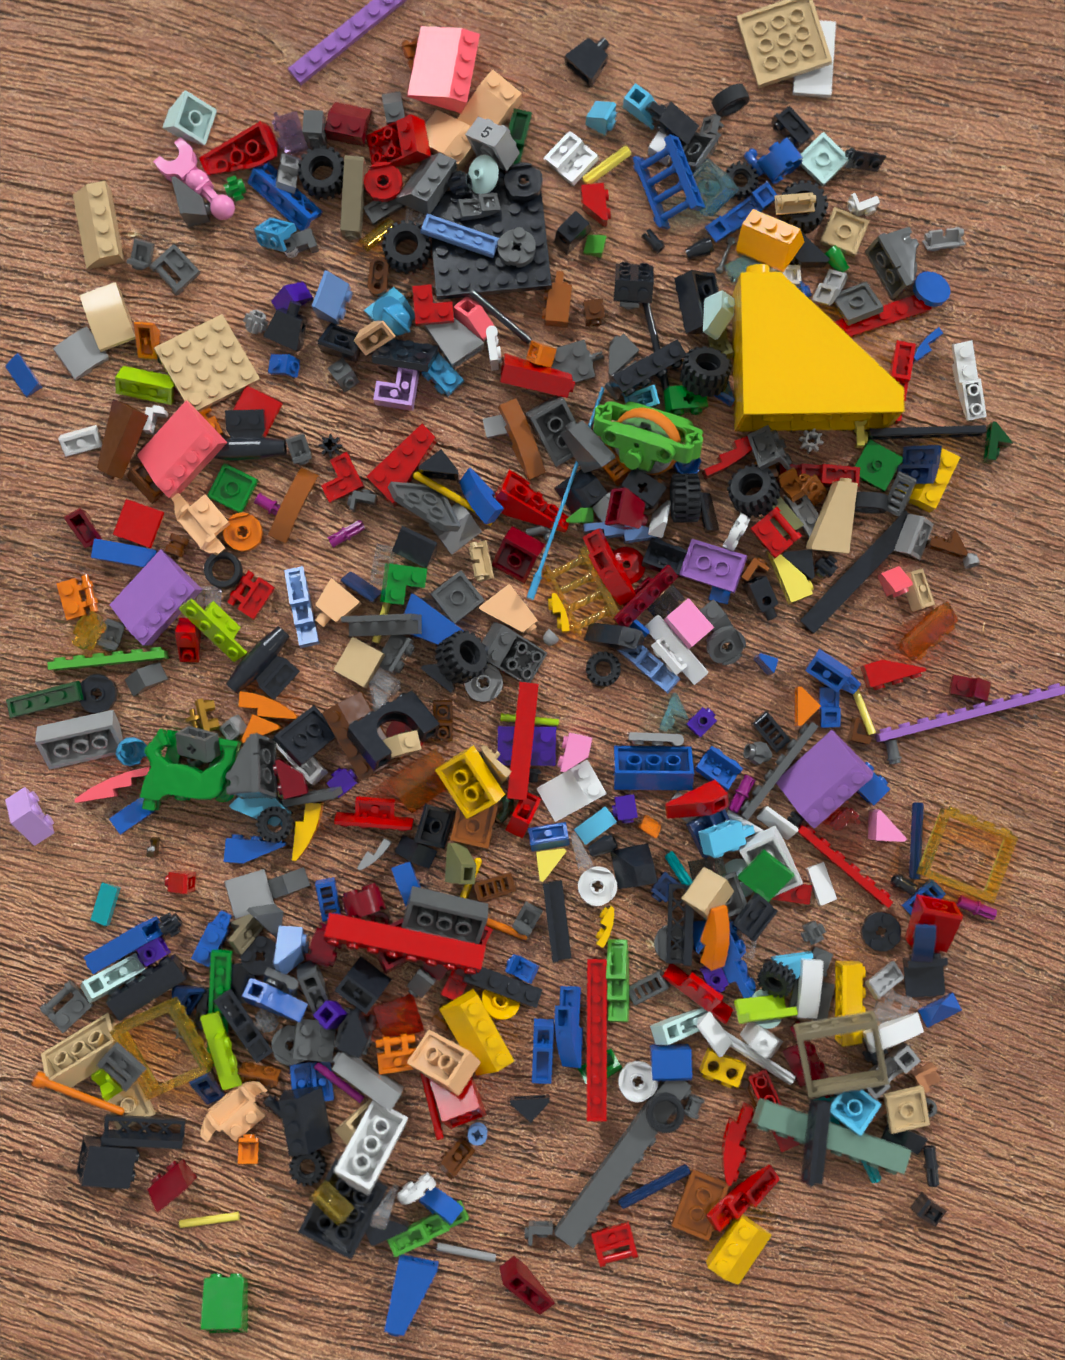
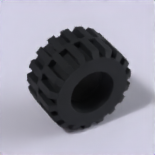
M318 145L314 146V150L311 151L309 148L307 154L303 153L301 156L302 161L299 160L298 162L299 168H297L304 190L311 197L314 195L315 199L320 200V197H323V200H328L327 197L330 196L332 199L336 198V193L340 195L342 193L341 188H343L344 160L338 151L335 152L332 147L327 149L325 145H322V148H319ZM328 166L333 169L331 176L327 179L318 180L312 177L314 171L319 167Z
M799 180L798 184L795 181L791 186H787L782 195L813 192V195H816V203H814L815 212L807 215L795 213L777 216H780L778 220L800 228L801 232L804 231L805 234H808L810 230L814 231L821 224L827 212L828 203L826 201L828 198L827 195H823L825 192L823 188L818 189L819 185L817 183L812 185L810 180L807 183H804V180Z
M402 220L399 225L395 222L393 228L389 226L387 229L388 233L383 235L382 247L385 259L393 270L396 268L398 273L404 271V274L408 275L409 271H412L414 274L417 273L416 269L419 268L420 271L424 269L423 264L427 265L429 262L428 258L431 257V245L429 236L421 234V225L418 223L414 225L413 221L410 220L409 223H405V220ZM404 240H412L418 245L415 252L410 255L399 254L396 251V247Z
M695 347L694 350H689L685 355L680 373V381L683 387H686L687 391L693 392L694 395H701V397L718 396L727 387L732 370L731 360L727 358L726 354H722V351L715 350L713 347Z
M753 464L752 467L746 465L744 469H738V473H734L731 476L732 480H729V487H727L728 495L736 511L747 515L748 518H751L752 515L755 518H758L761 514L763 516L767 515L766 512H771L773 505L776 506L778 504L777 499H780V489L773 473L768 468L761 470L757 464ZM762 487L756 494L746 495L750 489Z
M697 473L673 474L671 477L670 512L674 523L698 522L700 518L701 485Z
M459 630L438 644L435 650L437 653L435 660L438 661L436 665L440 667L441 674H444L447 680L451 679L452 683L466 684L484 673L488 667L489 659L487 656L489 654L485 650V644H482L481 639L476 637L475 633H469L468 630Z

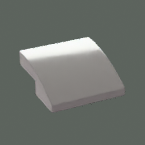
M88 327L77 331L53 348L74 380L91 373L92 368L109 359L105 351L100 352L95 338Z
M264 869L224 881L235 919L250 914L247 911L249 907L274 904Z

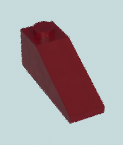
M513 1256L499 1266L502 1285L536 1313L541 1315L555 1304L552 1297L529 1268L517 1257Z

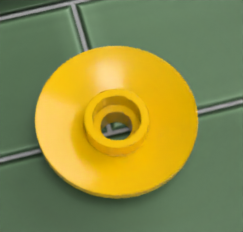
M486 990L483 991L482 1003L491 1017L506 1020L517 1013L520 1003Z

